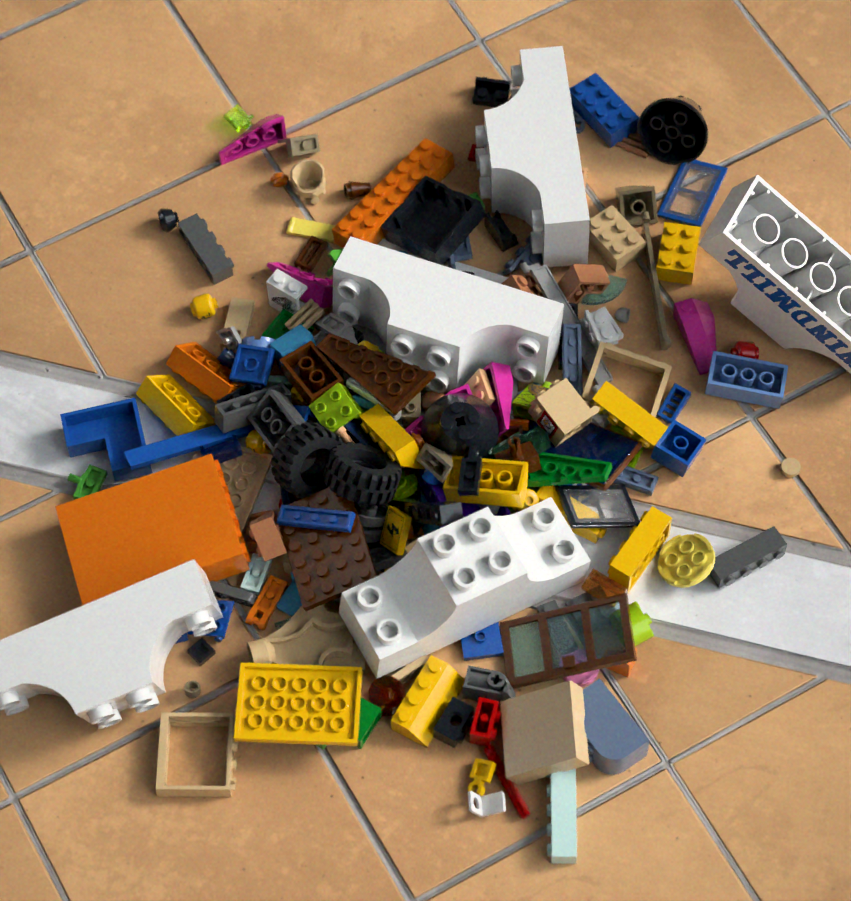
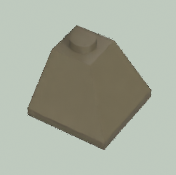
M654 186L615 188L617 209L631 226L642 225V212L644 211L649 212L650 222L648 224L658 223Z

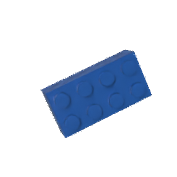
M597 73L569 88L572 107L610 148L615 146L616 143L621 142L622 139L628 138V135L638 132L640 117Z

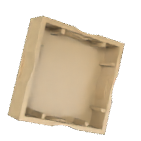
M569 680L500 702L505 775L507 779L520 785L544 778L555 772H565L589 765L587 736L584 729L585 710L582 687Z

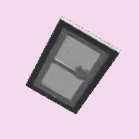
M556 485L555 487L571 528H633L640 523L625 485H610L605 492L590 485Z

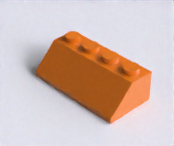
M196 341L175 345L166 363L167 366L172 368L171 370L174 373L184 377L187 383L196 386L202 394L211 397L216 404L217 400L247 384L230 381L231 369L219 364L220 361L217 360V357Z

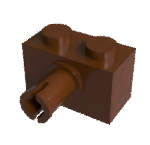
M513 437L514 444H512V439L510 438L508 440L509 449L494 454L495 459L528 462V474L541 469L539 455L531 441L520 444V439Z

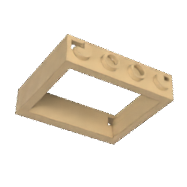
M600 342L581 396L590 408L592 407L590 402L595 395L589 392L601 356L603 355L662 376L650 413L656 418L672 366L662 361L650 359L646 355H639L628 349H621L611 343Z
M161 712L156 792L158 797H232V790L236 789V778H233V771L237 770V758H234V752L238 751V742L234 741V713ZM171 726H228L225 786L167 785Z

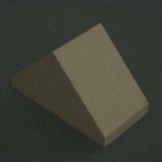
M427 443L424 444L416 458L441 483L446 480L453 467L452 455Z

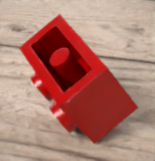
M479 697L470 730V743L487 747L491 741H495L497 729H494L496 722L500 723L501 719L499 701Z

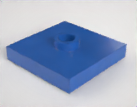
M238 344L229 377L230 381L266 386L275 350Z
M498 622L461 639L464 661L504 656Z

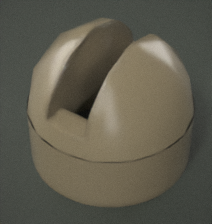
M189 681L184 685L187 697L197 698L200 695L201 688L197 681Z

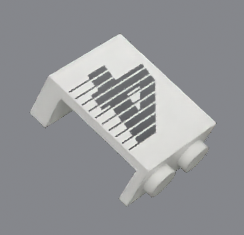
M276 269L266 281L269 306L279 312L285 309L295 314L305 305L299 298L308 287Z

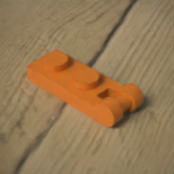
M270 575L247 615L245 623L249 625L254 624L258 626V629L264 631L277 607V603L289 586L288 582ZM258 613L263 615L261 619L256 617Z

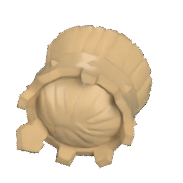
M306 159L298 162L291 169L289 177L294 184V194H298L300 200L305 201V198H311L310 202L316 205L320 201L317 196L321 193L325 195L327 182L325 181L326 178H324L325 169L323 165L318 161Z

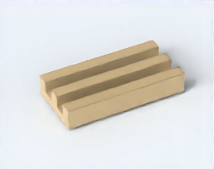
M310 299L285 323V326L291 330L304 323L302 326L308 329L325 312L314 300ZM315 310H317V312L307 322H305L309 318V316Z

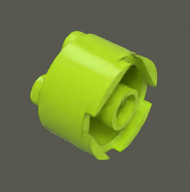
M634 601L629 604L636 647L654 637V633L649 626L652 624L651 618L647 613L643 614L639 604ZM619 609L610 615V621L613 629L617 628L619 632L617 637L625 646Z

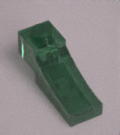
M540 426L524 435L517 432L489 449L488 455L489 459H495L494 454L509 449L508 440L511 438L512 444H514L513 437H518L520 444L531 441L539 455L551 447L548 432Z

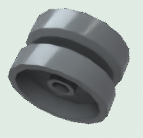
M355 502L367 543L379 542L388 510L387 506L384 504L369 506L368 504L362 505Z

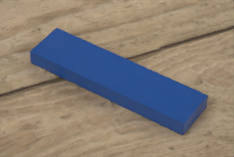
M281 505L277 524L351 533L356 515L350 511Z

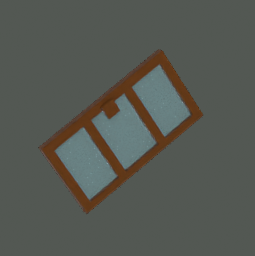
M627 593L500 622L506 678L513 689L637 661Z

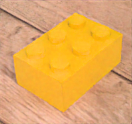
M664 222L656 268L658 280L692 285L701 227Z

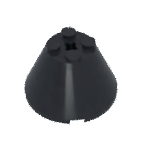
M684 96L664 98L652 102L644 109L638 121V134H640L642 140L641 144L652 157L667 164L678 165L679 163L694 161L702 154L708 142V128L701 112L702 108L696 102Z
M467 393L448 394L436 400L426 411L421 424V437L424 442L452 456H468L469 446H478L479 456L487 459L494 451L498 441L499 427L493 410L482 399Z

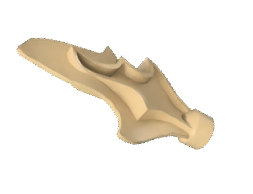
M324 604L305 611L303 606H301L280 629L265 638L247 642L250 663L362 667V670L365 671V658L340 614L327 612Z

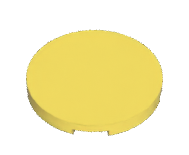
M696 533L683 536L677 535L666 542L661 548L658 558V572L663 580L671 586L679 588L694 586L703 581L712 571L715 564V551L710 542L702 535Z

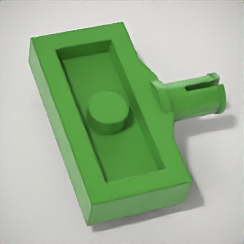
M89 464L86 472L81 477L70 473L68 481L77 484V489L73 495L74 500L99 492L108 475L107 470Z

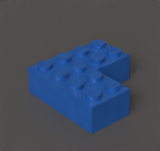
M135 398L60 414L70 458L107 450L115 482L152 474L151 465L130 470L123 457L124 451L146 445Z

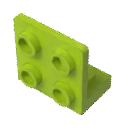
M340 383L335 384L309 405V408L320 424L333 433L340 427L345 426L353 418L361 421L360 415L364 413L347 387Z

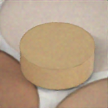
M786 458L781 464V473L788 478L796 477L801 468L799 461L795 458Z

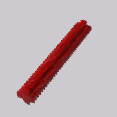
M490 744L484 748L483 752H485L488 761L496 763L494 771L498 775L502 786H504L508 797H510L513 806L516 808L519 816H521L520 818L524 820L531 814L529 813L530 810L527 808V804H524V800H521L523 797L521 798L522 795L518 793L520 791H517V787H514L516 784L514 785V782L506 778L505 765H503V761H500V757H497L499 754L496 752L495 746Z

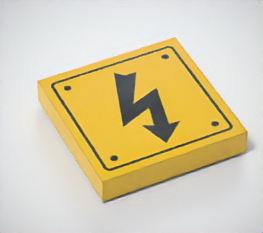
M388 506L380 544L396 555H403L412 517L394 506Z

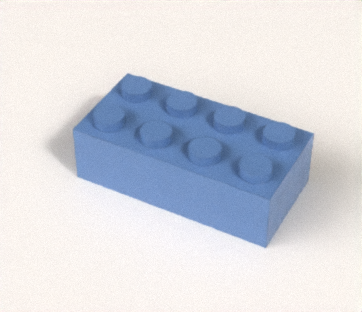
M713 351L705 394L780 409L784 396L788 365Z

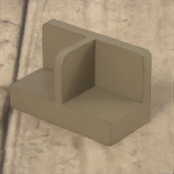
M318 134L277 140L278 144L286 143L288 157L320 152Z

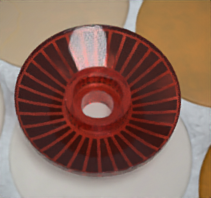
M384 675L375 679L369 689V702L380 707L383 716L394 715L405 698L403 685L397 678L390 675Z

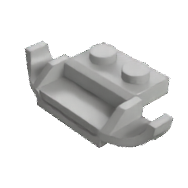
M332 312L313 323L317 331L321 330L313 337L316 345L329 333L350 340L351 343L358 344L354 336V329L350 323Z

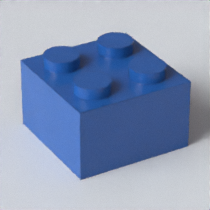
M673 420L655 445L650 457L683 477L700 454L707 439L678 421Z

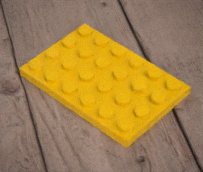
M241 663L234 741L358 746L362 667Z

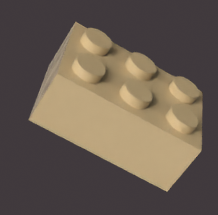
M613 205L590 218L589 243L615 272L645 254L646 241Z

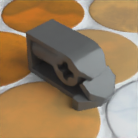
M468 665L462 698L478 701L479 697L499 701L501 706V701L516 697L512 686L503 673Z

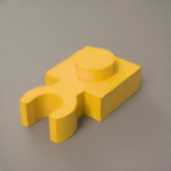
M475 758L469 776L473 782L469 784L468 792H474L478 787L477 794L480 796L484 795V784L491 782L496 763Z

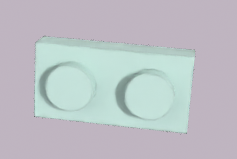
M253 553L249 563L250 570L246 571L240 588L259 595L272 564V559L264 561L263 557Z

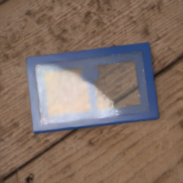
M699 160L681 163L657 212V217L701 227L728 168Z

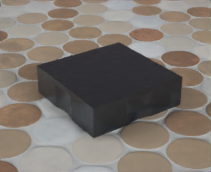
M424 176L409 193L407 199L394 210L380 227L387 241L427 261L443 265L486 214L481 201L462 192L454 191L445 184Z

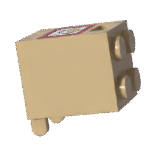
M567 378L562 381L558 379L549 386L550 389L546 392L542 390L537 393L535 399L531 401V407L528 410V413L555 447L591 423L592 417L599 412L598 406L589 408Z

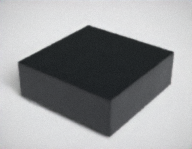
M203 638L187 650L188 654L200 666L216 654L215 650Z

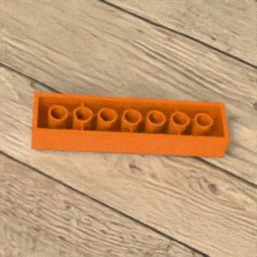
M424 138L332 229L335 244L344 248L350 236L378 244L385 237L380 226L407 199L409 193L424 176L441 182L455 168L453 153Z

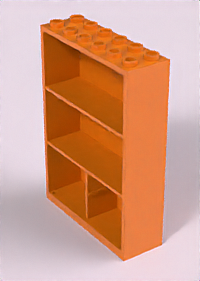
M212 453L55 506L82 606L193 559L206 573L209 582H216L250 570L248 563L251 562V558L245 546V539L240 530L241 527L235 514L236 511L230 498L225 476L218 459L214 460Z

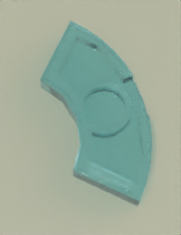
M609 275L610 284L602 294H586L582 299V304L600 305L610 302L622 293L626 287L627 279Z

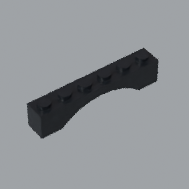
M409 496L405 499L391 500L388 505L394 506L411 516V522L445 526L463 518L462 504L456 501L421 502L418 501V497Z

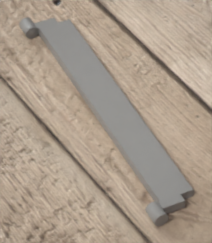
M526 262L520 264L524 274L531 273L545 298L564 304L562 324H581L546 264L542 266L539 263L529 266ZM581 324L582 362L590 373L597 350L590 342L589 336ZM602 358L593 380L596 384L592 387L594 394L598 392L605 381L611 382L614 380Z

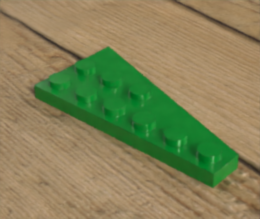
M537 451L541 469L528 474L527 488L606 482L612 470V463Z

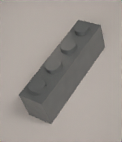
M196 213L178 222L179 233L214 285L233 276L232 268L234 264L231 258L225 256L223 246L217 244L214 233L212 231L209 232L207 223L203 218L200 219Z
M283 383L215 404V423L223 433L251 425L247 417L269 389L285 394L290 402L292 401V393Z
M775 526L715 557V564L710 572V576L719 588L724 585L729 586L741 576L746 577L752 570L763 568L769 561L783 557L787 543Z

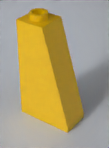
M541 486L536 493L539 502L552 497L570 526L555 486ZM569 496L578 519H600L598 514ZM571 528L573 533L596 544L599 538L602 539L605 536L607 528Z

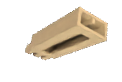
M231 297L224 328L234 326L237 331L241 332V339L248 337L255 309L254 300ZM221 339V350L223 351L225 348L229 349L227 345H224L223 340Z

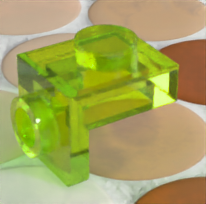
M238 104L223 116L237 132L242 128L244 130L249 128L253 124L251 120L254 118L252 114L248 116Z

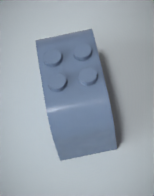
M600 678L584 688V729L587 736L589 763L592 762L598 770L605 774L617 775L623 773L647 756L650 740Z

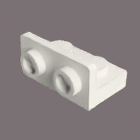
M585 310L582 322L584 328H588L590 342L595 344L596 349H598L600 342L613 345L618 344L619 339L606 310L590 314L589 310Z

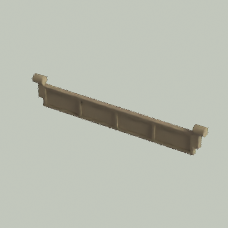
M644 211L642 212V238L646 241L645 257L661 350H668L671 347V340L667 336L648 222H650L649 212Z

